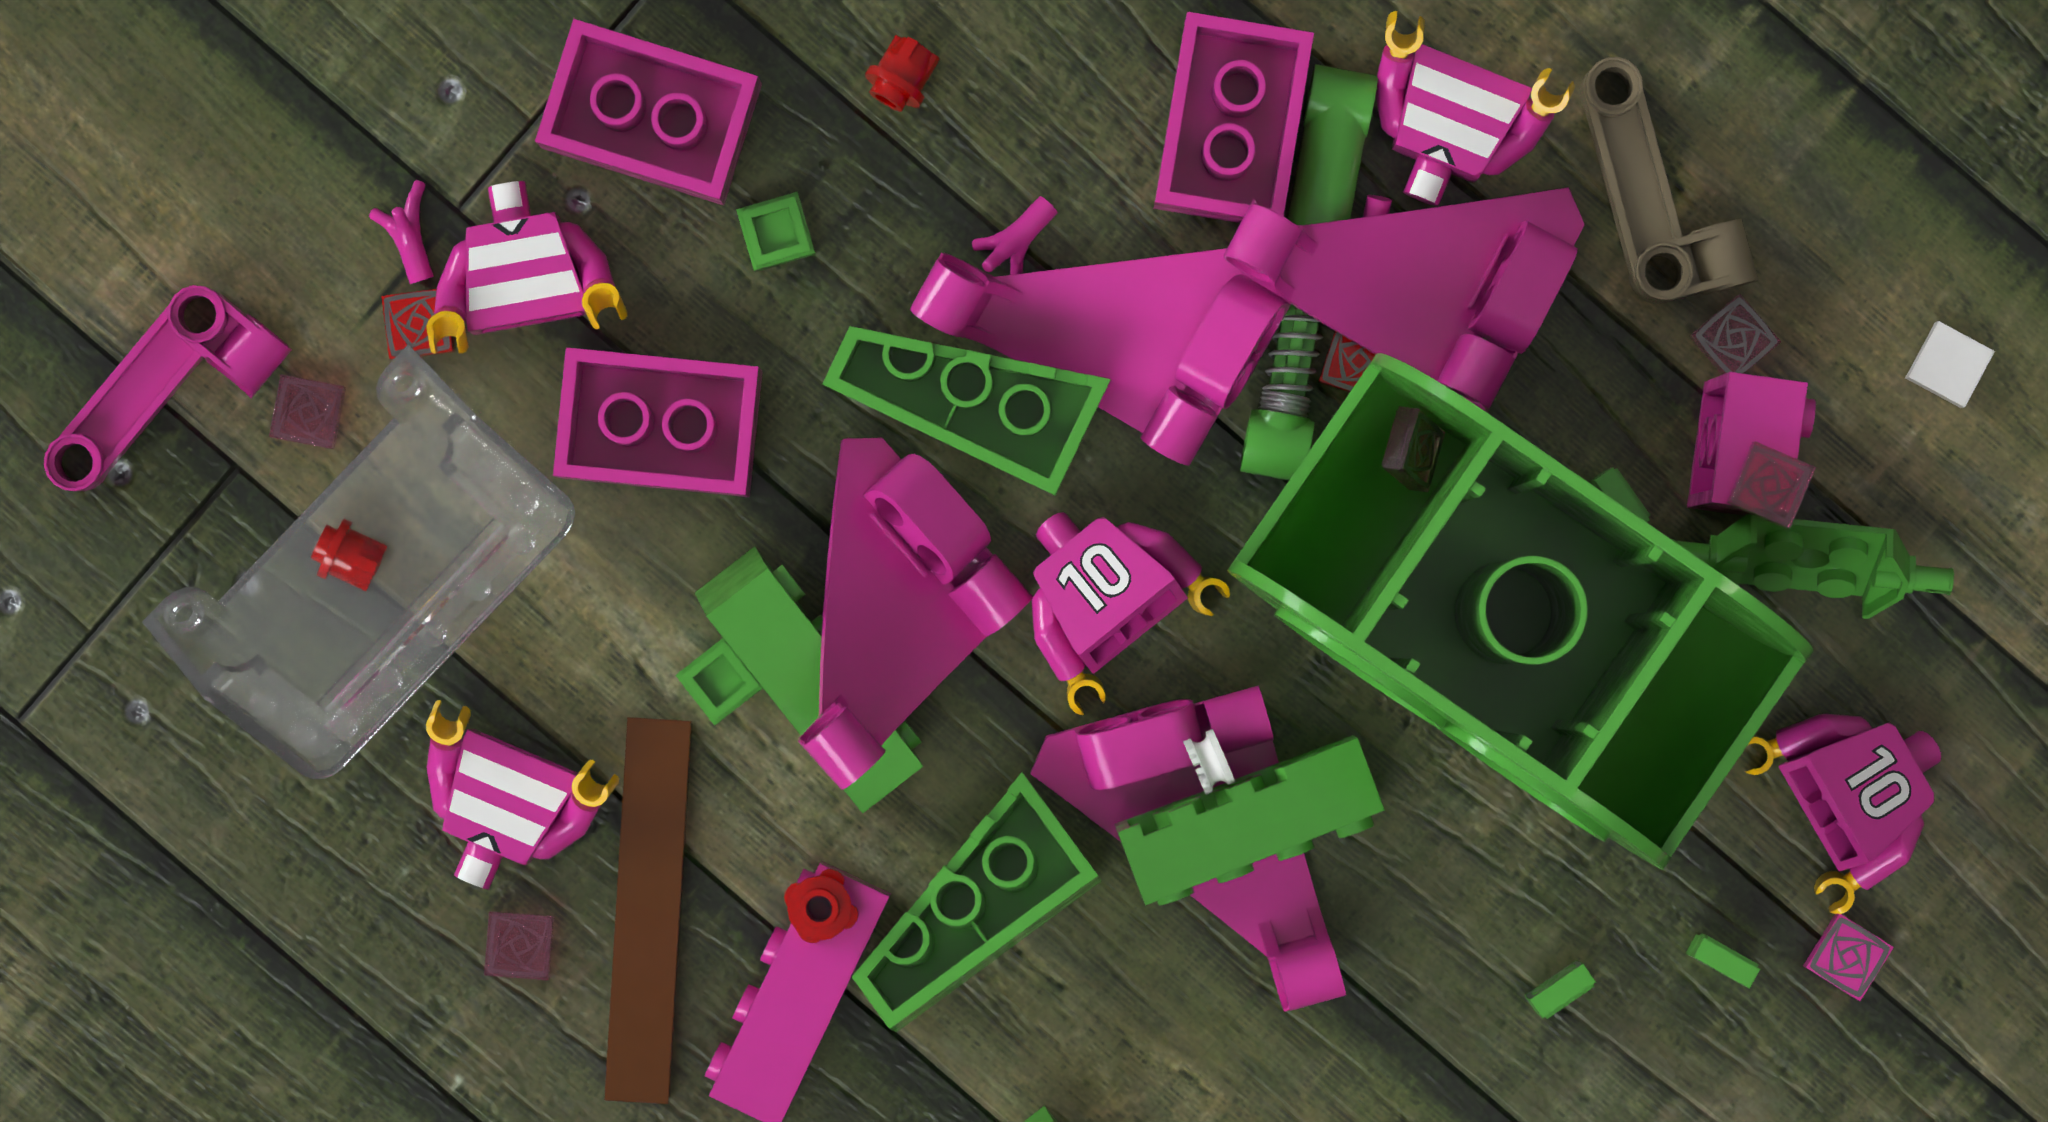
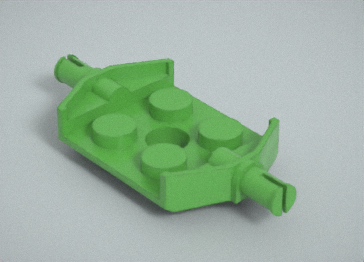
M1746 514L1718 536L1711 535L1708 544L1672 539L1738 586L1739 584L1755 585L1761 590L1771 592L1786 589L1817 591L1821 595L1830 598H1844L1850 595L1862 596L1863 619H1869L1904 598L1905 593L1912 594L1913 591L1950 596L1953 589L1954 569L1916 565V556L1909 555L1896 529L1790 518L1787 524L1783 525L1755 514Z

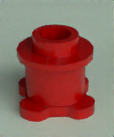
M826 869L819 876L809 877L800 883L795 882L791 884L785 891L784 900L787 905L789 921L802 940L809 943H817L821 940L831 939L844 929L852 928L857 922L859 916L858 909L855 905L851 904L850 895L844 888L845 879L841 872L835 869ZM815 896L827 898L832 905L831 915L825 919H817L812 916L808 908L810 899Z

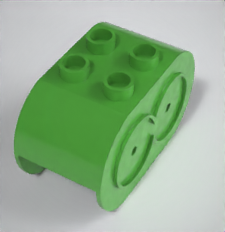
M1377 353L1227 570L1244 586L1277 609L1274 615L1280 621L1355 675L1436 727L1483 763L1581 829L1603 842H1606L1608 838L1612 839L1630 852L1662 870L1665 869L1683 838L1795 675L1814 652L1810 643L1798 631L1723 574L1466 398L1416 368L1383 353ZM1419 413L1431 419L1443 432L1438 460L1428 489L1413 479L1404 468ZM1420 419L1418 432L1425 430L1437 432L1429 423ZM1417 430L1415 433L1407 464L1412 468H1414V451ZM1431 433L1418 437L1419 447ZM1434 434L1432 469L1441 438L1437 434ZM1431 435V436L1427 439V442H1428V446H1429V450H1430V457L1432 458V435ZM1418 443L1416 446V467L1421 462ZM1425 443L1420 450L1423 459L1428 452ZM1429 455L1418 468L1430 465ZM1411 469L1420 479L1428 483L1430 469L1425 471H1414Z

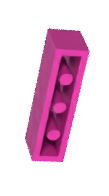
M824 861L819 864L815 873L804 868L797 883L809 877L819 876L826 869H835L841 872L845 879L844 888L850 895L851 904L855 905L858 909L859 916L857 922L852 928L844 929L835 937L821 940L817 943H809L802 940L792 924H790L788 931L776 926L760 958V961L770 965L768 973L760 989L748 984L732 1019L743 1023L733 1046L720 1042L705 1073V1077L715 1081L709 1097L762 1122L783 1121L891 893ZM815 896L810 899L808 908L812 916L817 919H825L831 915L832 905L827 898Z

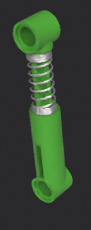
M1319 64L1314 65L1304 116V132L1289 214H1287V219L1294 224L1308 225L1351 218L1364 142L1368 134L1378 82L1377 75ZM1292 304L1280 323L1279 333L1274 334L1272 337L1277 343L1276 349L1268 353L1271 359H1273V366L1265 371L1270 376L1269 385L1262 388L1264 391L1261 392L1263 396L1260 397L1262 401L1259 402L1261 404L1258 407L1259 409H1251L1240 472L1283 480L1291 479L1311 449L1315 421L1307 418L1309 417L1307 413L1309 412L1308 408L1310 407L1309 403L1311 400L1306 397V393L1314 389L1308 384L1309 376L1317 372L1315 368L1311 367L1313 357L1320 355L1318 351L1314 350L1316 339L1323 338L1318 333L1320 321Z

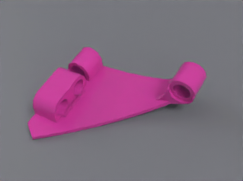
M1569 187L1308 225H1296L1282 215L1259 206L1256 200L1253 199L1224 254V259L1268 290L1375 355L1377 353L1389 355L1416 368L1459 395H1463L1464 398L1485 412H1488L1518 353L1522 354L1531 344L1575 260L1578 248L1574 247L1585 224Z
M1227 248L994 277L952 255L941 253L910 307V311L925 323L946 334L974 340L1014 360L1111 379L1098 407L1143 433L1140 438L1155 451L1173 461L1190 466L1221 409L1230 407L1243 390L1291 304L1228 263L1224 259Z
M847 438L841 440L832 509L823 606L819 716L798 739L799 744L841 790L850 786L866 773L885 753L886 750L882 747V744L986 637L1006 625L1033 598V595L1002 560L988 550L987 546L991 542V537L986 525L942 474L921 456L909 454L901 459L883 438Z
M1258 685L1197 703H1193L1191 699L1164 702L1046 735L1030 774L1120 841L1114 824L1204 791L1195 769L1201 766L1200 764L1193 766L1183 741L1191 738L1194 742H1201L1205 739L1206 731L1213 729L1234 779L1279 763L1273 743L1274 738L1267 710ZM1223 781L1217 782V783H1215V785H1214L1213 787H1215V786H1217V785H1220V784H1223V783H1225V782H1223ZM1304 853L1282 861H1278L1277 855L1274 854L1252 863L1254 871L1223 883H1218L1217 878L1193 886L1194 893L1190 895L1268 957L1284 1012L1346 996L1339 964L1324 923Z

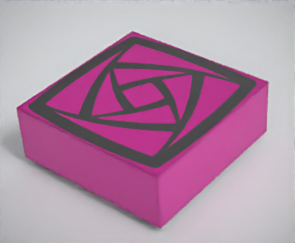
M1835 914L1803 967L1854 999L1861 1001L1894 947L1842 914Z

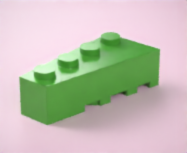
M849 326L822 385L1056 496L1111 379Z
M754 546L697 590L695 595L709 621L797 732L802 735L819 716L823 615L820 614L812 620L798 602L806 594L783 564L773 570ZM906 720L882 744V747L886 750L882 757L859 779L844 789L862 814L923 767L913 750L922 741Z
M1351 735L1236 778L1233 784L1228 785L1225 782L1213 787V792L1207 795L1204 791L1114 825L1145 906L1156 901L1158 906L1193 894V886L1217 878L1218 883H1223L1254 871L1252 863L1276 854L1278 861H1282L1315 848L1312 839L1336 830L1338 838H1344L1374 826L1371 816L1384 811V807L1357 737Z
M1023 772L1010 785L1007 793L988 815L986 814L971 832V836L948 864L944 865L931 880L928 888L909 911L904 913L852 976L890 1030L895 1032L901 1030L1102 881Z

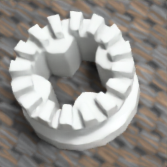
M1213 729L1206 731L1205 739L1201 742H1194L1191 738L1183 741L1193 766L1199 764L1201 766L1195 769L1206 795L1213 792V786L1217 782L1223 781L1228 785L1235 783L1233 774Z

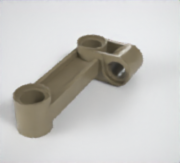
M1607 57L1597 62L1582 78L1579 96L1585 109L1627 264L1629 283L1634 293L1643 301L1652 304H1662L1701 293L1708 295L1758 281L1742 218L1689 232L1685 236L1682 235L1643 91L1642 76L1634 64L1620 57ZM1613 73L1623 79L1627 88V95L1623 103L1610 105L1598 98L1595 92V81L1598 75ZM1663 257L1673 263L1677 278L1670 290L1661 291L1648 283L1645 277V267L1650 258Z

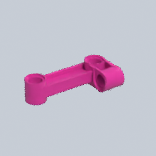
M196 285L182 288L173 296L165 310L60 436L49 445L44 456V468L47 477L54 485L69 491H87L100 485L110 470L204 358L208 364L220 371L252 399L292 349L248 313L242 312L215 290ZM204 297L213 303L216 310V319L212 327L207 331L194 333L186 326L184 312L192 300ZM80 444L91 453L93 464L89 475L82 480L74 481L64 473L62 457L71 446Z

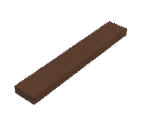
M627 717L604 1098L606 1101L669 1104L693 721Z

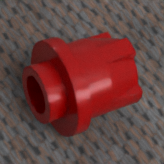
M895 35L877 66L870 65L865 73L866 79L873 85L869 93L880 103L899 112H902L906 105L919 108L925 99L921 91L940 59L911 37L901 38Z
M344 518L338 529L327 524L311 556L312 560L321 563L317 576L326 580L331 575L367 592L380 567L388 545L352 529L353 522Z

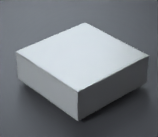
M1937 321L1929 332L1905 379L1959 408H1964L1995 351Z

